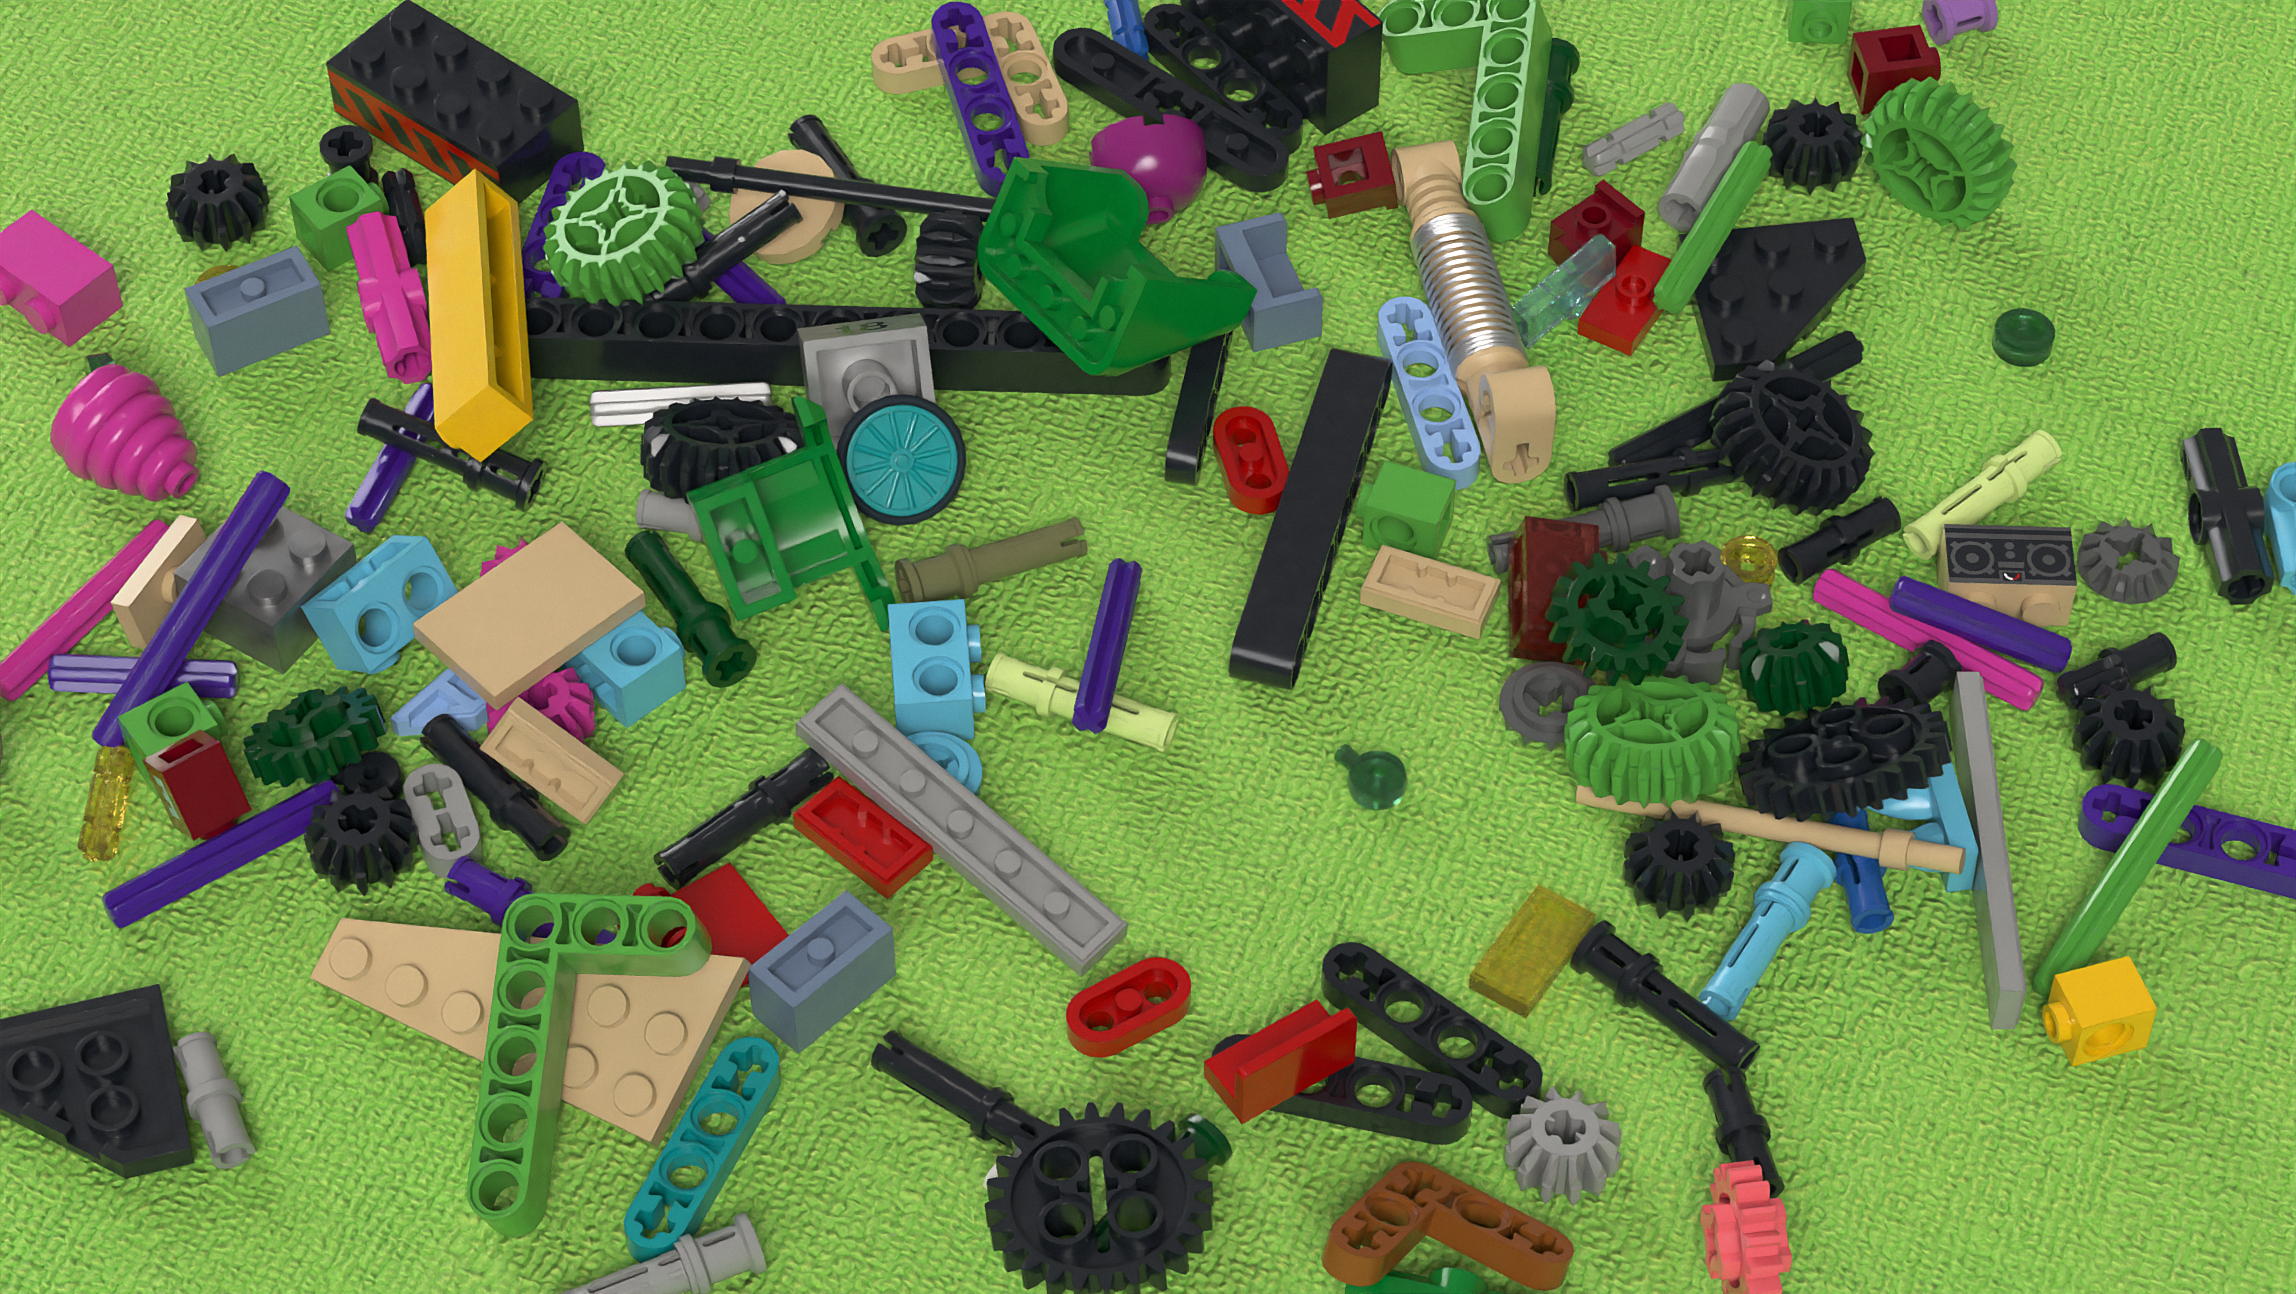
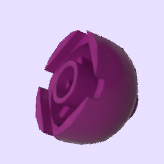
M1162 114L1164 125L1153 124L1145 126L1143 115L1130 117L1110 124L1094 135L1091 140L1092 153L1089 152L1091 166L1125 170L1146 192L1149 203V217L1146 224H1161L1171 220L1175 214L1195 201L1203 188L1207 178L1206 148L1203 129L1193 120L1177 115Z

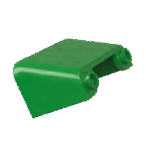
M1014 157L978 244L977 260L985 278L1077 366L1089 375L1119 376L1231 332L1239 327L1245 319L1258 291L1243 276L1234 271H1215L1205 280L1177 277L1138 241L1149 217V203L1142 186L1122 169Z

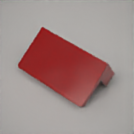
M1316 999L1205 1060L1204 1078L1239 1122L1244 1124L1355 1062L1358 1019L1349 1008H1345L1331 1016Z

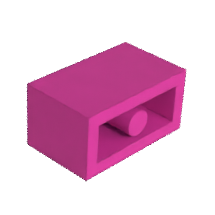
M32 209L0 232V305L5 306L8 304L20 312L39 333H50L70 347L123 307L114 266Z

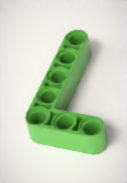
M1391 1L1379 11L1377 17L1383 21L1382 41L1393 65L1398 71L1405 74H1420L1478 66L1462 186L1463 195L1470 210L1480 217L1481 223L1484 224L1487 238L1490 241L1504 242L1517 237L1527 228L1531 217L1552 45V31L1540 1Z
M533 893L518 898L506 910L502 923L467 1180V1200L472 1210L500 1235L511 1238L527 1235L541 1223L546 1211L576 975L682 977L699 971L709 960L712 951L711 936L690 906L681 899L662 896ZM544 923H554L552 933L547 939L540 943L530 944L531 935L537 927ZM610 925H620L619 933L612 942L602 946L595 945L598 934L604 928ZM675 927H687L685 937L680 943L673 947H661L663 937L668 931ZM545 987L544 997L538 1005L531 1009L521 1010L523 998L528 992L535 988ZM529 1053H537L535 1064L528 1072L523 1075L512 1076L514 1064L520 1057ZM528 1119L526 1131L521 1138L511 1143L503 1142L505 1131L512 1123L517 1120ZM519 1186L516 1201L505 1210L495 1211L494 1204L497 1196L508 1187Z

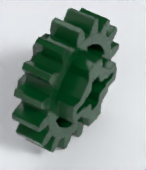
M1599 552L1593 553L1586 567L1578 561H1574L1571 563L1565 577L1560 576L1550 595L1552 600L1545 613V619L1555 623L1549 639L1553 643L1566 642L1568 647L1562 657L1565 663L1573 662L1578 658L1586 663L1583 669L1584 677L1589 679L1598 669L1606 672V680L1609 686H1615L1621 674H1627L1633 685L1638 686L1643 682L1647 672L1657 678L1660 677L1669 661L1674 662L1684 643L1682 636L1689 625V619L1678 615L1685 602L1683 596H1667L1665 591L1671 579L1667 575L1655 580L1649 577L1650 562L1646 560L1642 561L1634 569L1628 567L1625 553L1618 552L1613 564H1607ZM1588 594L1589 599L1585 607L1578 609V600ZM1655 629V639L1646 645L1644 639L1649 630Z
M341 686L330 695H325L323 689L308 690L298 694V697L292 699L291 703L286 707L268 712L267 722L254 724L251 727L253 735L243 739L246 748L243 751L255 779L261 777L263 784L266 786L279 780L282 787H288L300 778H304L306 784L319 783L331 779L346 764L362 761V751L376 749L379 746L377 738L385 735L387 732L384 725L386 721L374 694L368 695L365 688L361 687L350 693L347 686Z

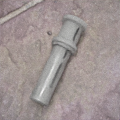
M744 1212L734 1217V1224L695 1239L690 1234L679 1237L678 1242L673 1243L674 1250L559 1294H682L690 1291L691 1294H709L711 1292V1285L749 1270L758 1275L766 1272L767 1268L756 1233L747 1214Z

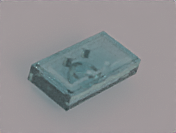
M1602 234L1594 236L1513 305V317L1518 326L1521 340L1528 350L1565 318L1572 320L1583 313L1591 303L1593 294L1616 276V247Z

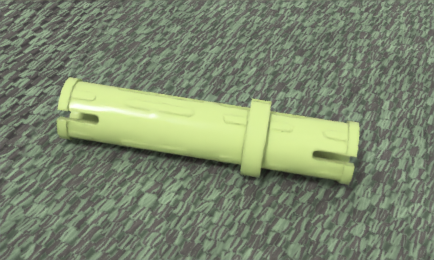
M2037 430L2012 451L2005 455L1997 454L1983 464L1982 472L1904 528L1906 533L1903 534V538L1910 551L1922 560H1929L1939 551L1944 524L1975 525L2004 502L2013 503L2025 495L2027 485L2061 462L2059 457L2062 456V452L2056 440L2049 433Z
M998 652L989 667L985 681V690L989 693H996L1036 707L1037 714L1046 718H1052L1056 714L1072 719L1080 682L1069 678L1067 670L1055 666L1050 670H1046ZM1114 693L1107 726L1103 731L1157 749L1158 752L1166 753L1175 736L1179 719H1177L1178 714L1154 708Z

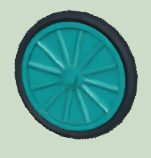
M901 394L885 396L870 402L856 412L846 424L837 447V456L856 508L865 516L880 523L901 526L917 524L932 518L952 501L964 479L967 462L966 450L958 426L947 412L937 404L922 397Z

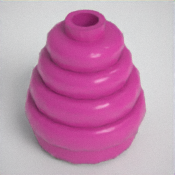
M114 363L97 368L84 377L61 404L52 422L50 441L54 451L63 457L68 470L78 478L94 481L101 488L119 489L120 492L131 496L142 494L146 500L159 502L170 496L176 499L184 496L193 487L199 476V469L195 467L198 455L196 445L192 440L187 439L185 426L180 419L176 418L172 402L161 395L158 384L151 377L138 372H131L125 366Z

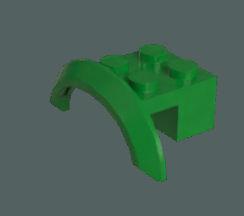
M799 395L791 398L792 406L805 447L685 493L731 612L739 622L797 599L794 591L797 587L851 567L877 626L881 632L885 631L889 627L888 604H895L896 601L873 551L852 498L830 435L824 409L822 406Z

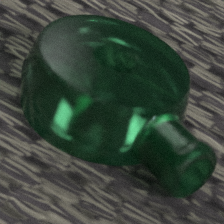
M1344 744L1337 750L1334 756L1335 762L1349 770L1346 780L1352 799L1357 804L1370 810H1385L1401 801L1408 786V776L1404 764L1398 757L1385 751H1369L1360 755L1349 744Z

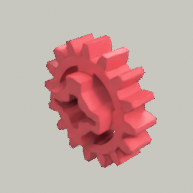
M1753 1160L1719 1164V1168H1714L1713 1170L1715 1183H1710V1192L1714 1203L1702 1205L1700 1223L1704 1232L1705 1263L1711 1279L1720 1278L1722 1280L1723 1294H1782L1783 1289L1779 1273L1790 1272L1792 1254L1788 1246L1787 1214L1781 1198L1771 1199L1768 1180L1763 1181L1762 1167L1754 1165Z

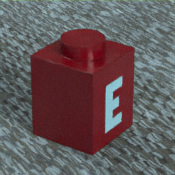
M198 730L142 760L174 828L193 841L198 838L208 840L236 825V818L252 810L220 741L202 730Z

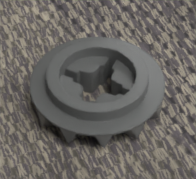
M2127 517L2118 526H2112L2101 521L2093 534H2084L2077 554V567L2084 582L2099 595L2112 601L2126 604L2151 602L2165 595L2176 581L2180 557L2173 553L2172 538L2157 537L2152 523L2143 529L2132 527ZM2129 551L2138 553V560L2131 561L2129 565L2125 564L2122 570L2118 569L2119 556L2124 557Z
M1538 662L1520 668L1506 680L1500 693L1499 710L1504 716L1506 731H1517L1520 733L1525 746L1533 741L1546 743L1552 752L1559 743H1564V726L1567 723L1568 712L1574 709L1575 698L1588 695L1589 686L1596 685L1592 678L1584 677L1583 671L1559 662ZM1562 695L1561 712L1554 710L1549 716H1539L1540 705L1547 707L1553 701L1556 702Z

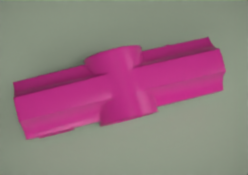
M380 211L360 215L357 221L346 227V232L359 281H356L368 332L375 333L377 347L379 348L388 378H397L404 384L426 380L427 374L432 370L431 335L427 320H429L428 310L418 271L416 268L411 269L407 248L399 229L396 216L384 215Z

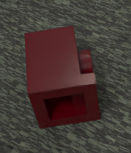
M1921 25L1853 33L1847 77L1862 115L1869 114L1874 109V105H1877V102L1889 90L1893 91L1897 86L1906 83L1911 78L1922 82L1931 76L1936 81H1939L1941 76L1939 53L1936 47H1929Z
M1382 131L1313 147L1316 169L1306 171L1307 182L1313 206L1325 203L1329 219L1386 206V210L1398 208L1396 184ZM1347 181H1356V182L1344 184V183L1347 182Z
M1603 179L1595 185L1594 194L1551 221L1548 255L1553 258L1561 269L1570 271L1590 287L1613 272L1634 244L1641 247L1645 212Z

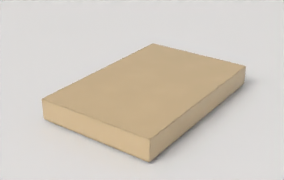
M560 522L412 625L415 638L497 711L646 607L643 590L565 523Z

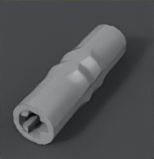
M1744 83L1733 84L1730 88H1727L1706 124L1695 135L1693 145L1685 152L1681 166L1658 204L1662 219L1678 231L1690 232L1743 144L1753 141L1770 112L1769 101L1758 88Z

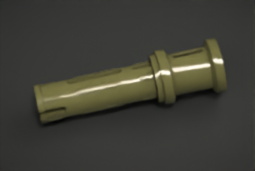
M1072 517L1061 523L969 550L965 545L951 544L945 547L943 554L916 562H911L908 558L897 560L894 567L897 587L903 603L931 602L955 595L960 599L971 598L973 593L978 592V587L981 584L1074 557L1086 556L1088 551L1086 540L1077 541V539H1072L1061 543L1062 540L1085 533L1079 520L1076 517Z

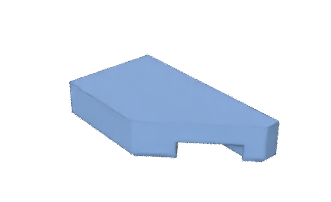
M448 668L390 717L392 731L398 736L423 735L421 732L425 725L440 714L451 715L464 731H477L489 720L486 711V701Z

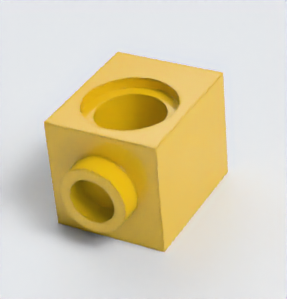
M2125 956L2054 975L2048 1003L2042 1009V1019L2049 1039L2054 1044H2061L2071 1066L2074 1067L2146 1048L2157 1007L2130 956Z

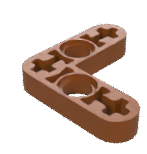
M1411 1161L1402 1162L1392 1168L1332 1225L1321 1260L1322 1266L1328 1274L1337 1280L1349 1285L1370 1286L1379 1282L1427 1235L1521 1285L1547 1291L1555 1290L1562 1286L1574 1254V1248L1570 1240L1556 1229L1433 1166Z

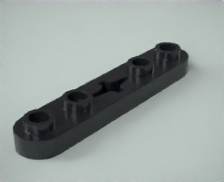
M1075 28L1060 34L1054 41L1053 67L1061 79L1125 118L1143 115L1145 126L1153 124L1164 125L1162 114L1177 115L1193 120L1203 129L1207 167L1237 186L1251 192H1267L1280 187L1288 178L1289 152L1282 141L1101 32L1090 28ZM1175 106L1180 107V111H1177L1173 108ZM1160 107L1167 110L1165 112L1160 111Z

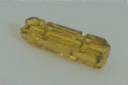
M118 745L115 748L103 746L96 754L93 771L97 773L91 778L83 821L86 823L81 827L77 844L79 850L83 852V858L93 863L97 860L110 861L117 853L120 836L116 834L122 828L130 786L126 784L132 779L135 764L134 758L129 755V749L122 745Z

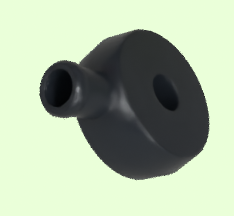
M384 752L364 753L361 756L362 761L340 768L339 773L331 778L335 784L343 785L346 795L354 794L358 782L362 784L368 794L386 785L389 792L393 795V800L399 799L404 790V772L394 757Z

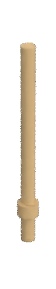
M1577 786V804L1649 816L1662 820L1669 810L1662 803H1650L1645 809L1642 808L1640 803L1632 801L1623 805H1617L1615 797L1612 795L1603 798L1595 797L1592 787ZM1696 799L1695 803L1691 804L1683 800L1673 801L1671 805L1672 810L1680 819H1689L1698 810L1702 826L1721 823L1722 831L1786 843L1793 841L1805 842L1819 849L1878 859L1880 867L1907 872L1910 866L1961 875L1965 864V848L1916 840L1914 832L1886 828L1883 834L1812 820L1797 822V818L1791 816L1777 820L1774 813L1760 814L1758 810Z

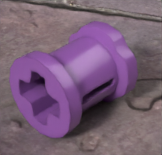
M1995 0L1923 1L1924 23L1930 38L1939 46L1949 43L1954 38V35L1975 29L1985 33L1994 30L1997 26L1998 11Z

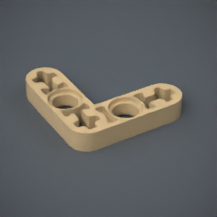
M999 12L982 16L1024 140L1038 146L1053 145L1060 142L1069 130L1068 102L1031 22L1025 16L1014 12ZM958 26L948 27V29H953L956 34L958 48H964L966 33L961 32ZM931 29L886 39L877 44L871 53L873 82L880 90L886 93L905 94L945 84L932 47ZM1006 38H1008L1012 44H1016V51L1009 53V46L1005 40ZM924 56L927 57V62H923ZM972 67L961 70L956 76L959 80H965L986 75V73L981 69ZM1025 72L1033 73L1039 77L1037 81L1030 84H1019L1010 79L1018 73ZM1041 103V111L1045 119H1042L1038 113H1034V105Z

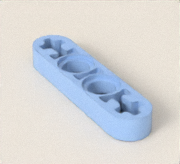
M1396 297L1390 299L1381 306L1378 312V343L1383 357L1393 360L1391 380L1423 471L1456 480L1455 490L1469 487L1476 481L1479 474L1480 444L1456 379L1452 378L1451 369H1449V363H1447L1448 356L1444 353L1445 348L1442 347V340L1439 338V332L1437 331L1432 312L1427 304L1416 298ZM1401 324H1406L1409 330H1414L1413 341L1406 343V335ZM1414 363H1424L1433 367L1436 372L1431 376L1418 378L1411 376L1404 369ZM1430 407H1440L1449 411L1452 417L1442 422H1432L1423 418L1420 413ZM1451 442V452L1457 463H1451L1448 456H1443L1444 444Z

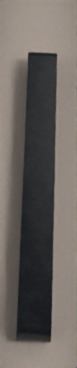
M536 297L525 299L531 378L708 384L765 381L769 385L804 386L797 329L920 313L927 326L934 390L1146 396L1162 391L1169 384L1171 378V355L1119 376L1089 375L1077 366L1021 311L644 300L643 305L636 300H623L619 306L610 304L607 299H599L597 304H592L582 298Z

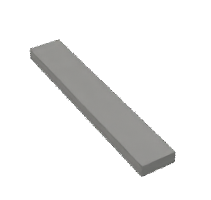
M1957 672L1949 708L1958 784L1978 847L1972 889L1991 1029H2015V1026L2019 1023L2027 989L1983 676H1980V672Z
M839 684L796 722V735L886 812L933 846V852L1080 977L1086 974L1127 935L1128 924L844 684Z

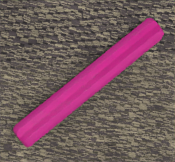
M159 519L152 520L0 662V696L8 702L16 701L48 670L50 658L53 655L67 653L113 609L110 602L170 526H167Z
M1826 569L1816 582L1813 599L1824 607L1912 653L1920 644L1926 643L1929 640L1942 643L1951 650L1956 660L1961 664L1963 672H1980V676H1983L1986 692L2022 711L2031 710L2039 700L2044 681L2040 676L1975 642L1893 612L1889 607V598L1835 569Z

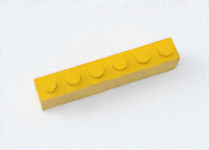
M474 169L425 210L434 425L437 433L446 444L454 449H463L481 463L530 423L534 417L518 202L478 170Z

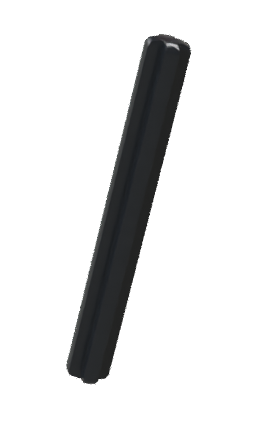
M1843 331L1788 359V361L1793 364L1798 372H1802L1810 367L1814 377L1823 382L1861 363L1864 346L1852 331ZM1718 395L1610 449L1608 452V467L1673 456V452L1677 448H1694L1711 439L1714 431L1708 422L1712 417L1714 406L1718 402Z

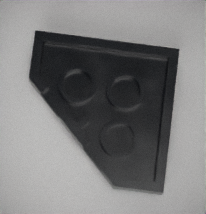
M1853 217L1732 229L1690 298L1713 382L1733 380L1748 365L1757 367L1765 360H1769L1775 365L1786 361L1788 351L1800 338L1806 340L1831 313L1835 300L1846 289L1851 291L1864 277L1866 257ZM1688 233L1678 235L1677 251Z
M155 984L0 1019V1115L125 1179L195 1163L160 985Z

